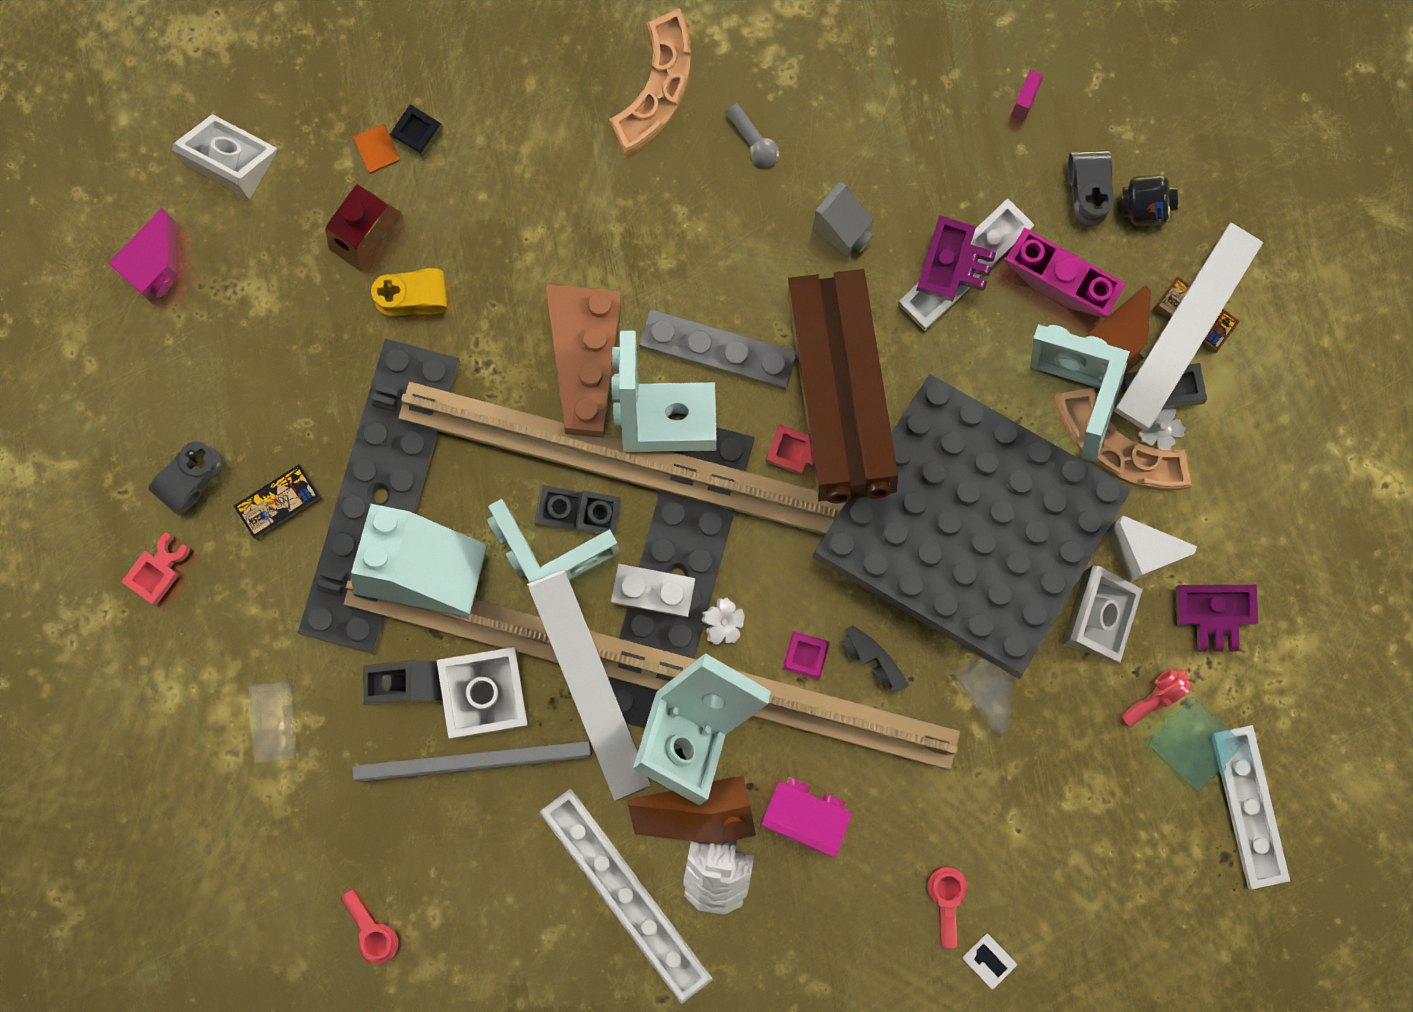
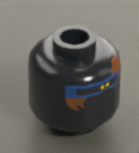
M1164 175L1133 177L1129 182V187H1123L1124 218L1130 217L1132 224L1135 226L1164 225L1169 222L1171 211L1178 210L1177 187L1170 188L1169 180Z

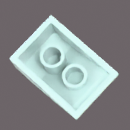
M370 504L351 571L353 594L470 617L487 545L410 511Z

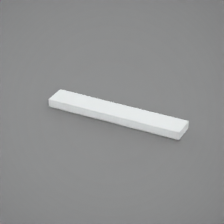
M1230 222L1115 407L1114 412L1146 432L1150 429L1262 246L1263 241Z
M563 569L527 584L614 801L651 786L647 776L633 769L638 752L565 570Z
M571 788L539 812L681 1004L713 980Z

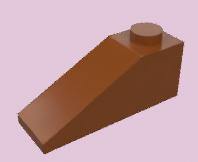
M743 775L713 781L708 800L700 806L672 790L627 800L634 833L638 835L714 844L756 836Z

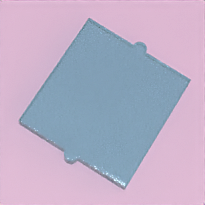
M1191 697L1174 716H1168L1166 718L1167 724L1148 743L1198 791H1201L1218 772L1226 771L1225 765L1245 745L1194 697Z

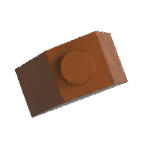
M1147 285L1142 287L1086 335V337H1098L1106 341L1110 346L1130 351L1126 362V373L1144 358L1140 352L1148 344L1151 290Z

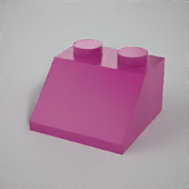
M790 777L786 784L778 781L760 826L836 858L852 815L851 812L844 810L847 802L826 793L821 800L808 794L810 786Z

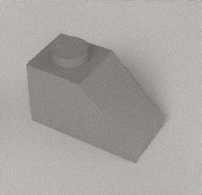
M839 181L816 209L812 231L848 258L854 250L860 253L871 241L874 235L870 231L874 219L849 188Z

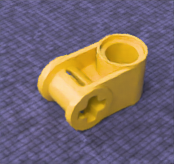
M426 268L413 272L385 274L378 277L371 288V294L377 310L386 317L416 314L432 315L444 312L448 308L444 271L441 269ZM394 290L393 301L386 302L387 291Z

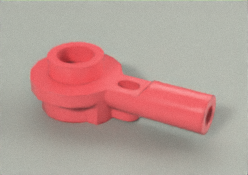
M1174 669L1166 670L1155 680L1157 686L1153 693L1144 700H1139L1120 716L1131 728L1152 710L1157 712L1162 707H1168L1172 703L1177 702L1191 689L1192 685L1188 681L1189 676L1187 672L1183 669L1177 671Z
M943 867L932 873L928 880L927 889L931 899L940 906L942 948H956V907L961 904L966 895L967 883L961 872L954 868Z
M355 891L347 892L340 899L361 931L358 935L361 955L366 961L373 964H383L390 961L398 949L396 932L387 925L375 924Z

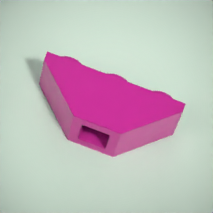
M1025 227L1005 260L1033 290L1068 309L1107 318L1126 285L1121 280Z

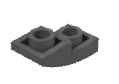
M542 485L540 486L534 524L592 534H602L610 529L614 536L621 497L584 490L578 492Z
M853 625L844 630L846 639L842 640L841 643L851 662L857 659L860 666L875 660L877 667L873 668V673L882 690L889 687L893 695L909 686L896 663L875 640Z

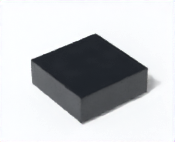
M410 104L389 135L392 140L423 158L443 126L440 122Z

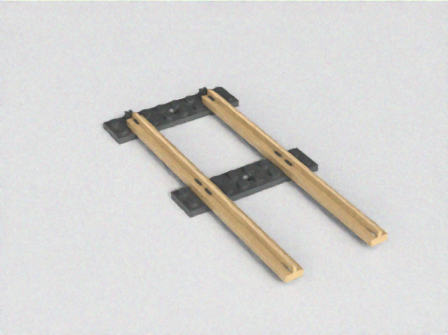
M385 338L298 634L375 655L385 617L503 649L515 647L517 653L558 663L542 620L538 616L474 599L470 617L353 594L351 571L370 504L416 513L439 432L656 489L660 492L639 568L671 573L674 569H680L686 577L695 578L689 616L685 618L628 607L619 638L589 631L625 722L645 728L656 692L696 661L695 655L704 626L702 612L707 611L709 608L734 512L738 511L825 535L846 502L838 504L828 501L818 502L816 490L746 472L755 438L753 436L716 427V451L623 452L622 438L604 434V437L565 434L564 423L451 393L460 364L459 358ZM378 489H384L388 494L386 501L383 503L374 501L373 495ZM737 671L771 691L768 705L752 717L951 770L954 755L958 748L957 743L960 735L958 730ZM923 746L945 751V754L923 748Z

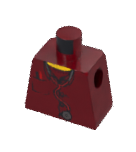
M357 184L326 225L325 231L328 248L338 257L361 271L402 213L371 191Z

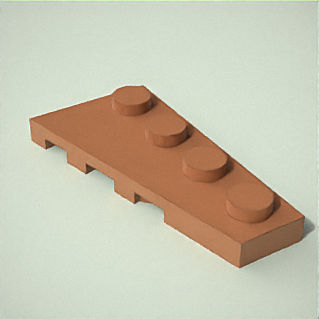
M545 284L565 434L604 437L613 368L612 347L616 345L621 291Z

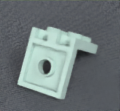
M1038 324L1033 338L1030 368L1100 388L1086 430L1081 459L1096 463L1124 380L1123 376L1130 351L1110 346L1106 341L1098 337L1087 336L1083 338L1070 334L1067 329L1061 326L1049 325L1046 327Z
M620 331V347H612L613 371H619V374L612 376V400H620V403L613 404L614 426H621L623 452L716 451L715 382L638 384L636 331ZM675 413L686 416L682 420H672L668 417Z
M503 499L488 506L493 516L488 518L487 521L501 545L508 542L512 550L507 552L506 556L519 578L526 576L530 583L563 569L570 581L621 553L618 543L609 529L540 567Z
M705 653L656 692L633 769L700 806L708 800L725 735L768 705L771 691ZM674 744L682 747L686 760L681 759L675 753Z

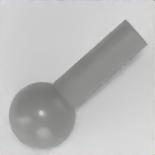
M738 103L726 110L725 113L750 145V158L752 162L760 168H769L776 164L780 155L776 142L769 138H763Z

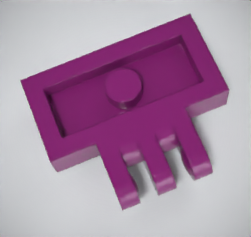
M939 215L916 291L952 302L959 284L984 291L987 281L973 277L975 273L989 276L991 267L977 261L981 259L993 262L996 253L971 244L976 226Z
M1257 584L1176 586L1177 625H1196L1198 652L1208 651V636H1212L1214 652H1223L1224 636H1228L1229 651H1239V625L1258 624Z

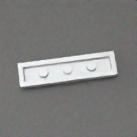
M1008 198L975 229L971 242L972 245L996 253L993 262L981 259L977 261L991 268L1013 248L1024 227L1032 230L1034 224ZM974 273L973 277L981 278L982 275ZM917 283L899 300L898 305L925 331L970 287L959 284L952 302L916 291Z
M1253 725L1212 733V740L1248 889L1290 882Z

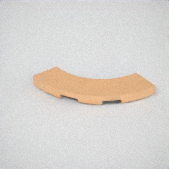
M680 8L646 23L653 47L652 70L645 89L641 91L630 106L609 119L625 156L651 141L666 126L677 110L685 93L690 72L691 50L686 21Z
M1094 387L1058 393L1054 396L1063 424L1081 451L1083 450L1086 430L1097 400ZM1109 422L1095 463L1100 468L1116 478L1144 488L1182 490L1192 487L1185 449L1162 450L1134 443L1119 433L1116 427Z

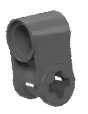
M1110 151L1070 152L1068 176L1072 187L1075 218L1085 226H1097L1105 220L1114 204ZM1088 200H1093L1094 205L1100 206V208L1094 209L1093 203H1087Z
M202 442L188 443L170 464L157 474L149 485L148 490L177 516L182 515L195 503L204 488L219 473L222 466L221 455L216 449ZM197 454L204 456L205 467L197 466L198 462L194 459Z

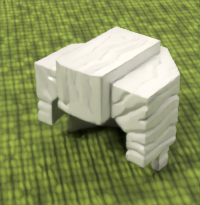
M737 840L719 844L691 841L683 885L685 886L684 896L697 910L725 915L742 907L743 899L748 894L754 855H744L735 852Z

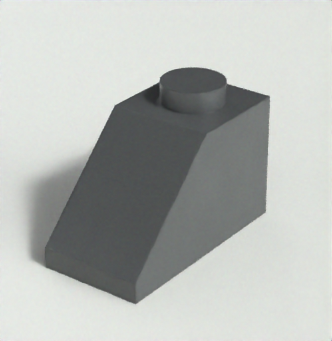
M409 660L363 666V705L443 702L437 661Z

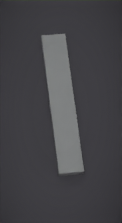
M589 741L357 765L352 766L353 780L356 782H370L590 759L592 747Z

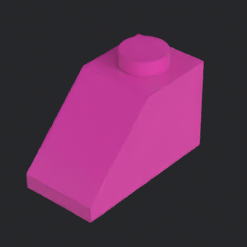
M162 208L108 263L150 302L155 297L159 298L166 294L173 284L172 279L177 275L176 222Z

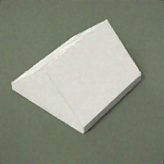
M213 114L173 143L172 151L184 166L249 200L278 149Z
M1122 516L1112 523L1107 531L1108 538L1128 582L1177 564L1193 555L1197 548L1193 544L1126 516Z
M1093 565L1085 570L1062 645L1121 663L1143 589L1100 566Z
M515 647L437 660L449 739L487 735L528 726Z

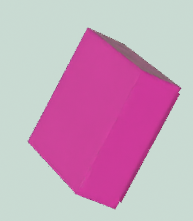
M1032 70L1029 71L1011 113L1012 116L1021 120L1026 119L1043 80L1042 74Z
M793 631L782 670L820 680L830 642Z

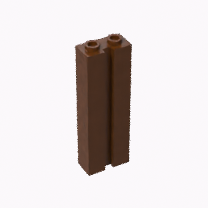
M865 270L834 272V277L819 279V274L788 278V300L818 502L828 501L838 504L856 497L867 496L871 499H880L887 497L890 493H897L898 470Z

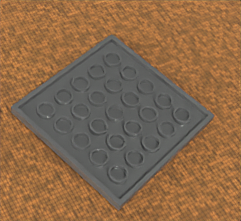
M929 374L891 432L898 470L897 493H890L887 497L880 499H871L864 496L848 500L815 549L812 558L1020 680L1132 488Z

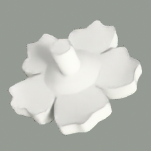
M1176 409L1161 410L1147 432L1142 430L1138 433L1141 443L1153 446L1156 442L1157 449L1170 450L1176 443L1174 438H1182L1186 430L1180 419L1173 420Z
M718 598L717 607L711 606L707 611L702 612V622L712 625L706 629L707 641L715 645L721 641L723 643H735L740 638L738 628L743 627L745 615L742 609H735V604L728 598Z

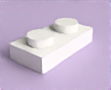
M618 564L611 604L688 618L695 578Z

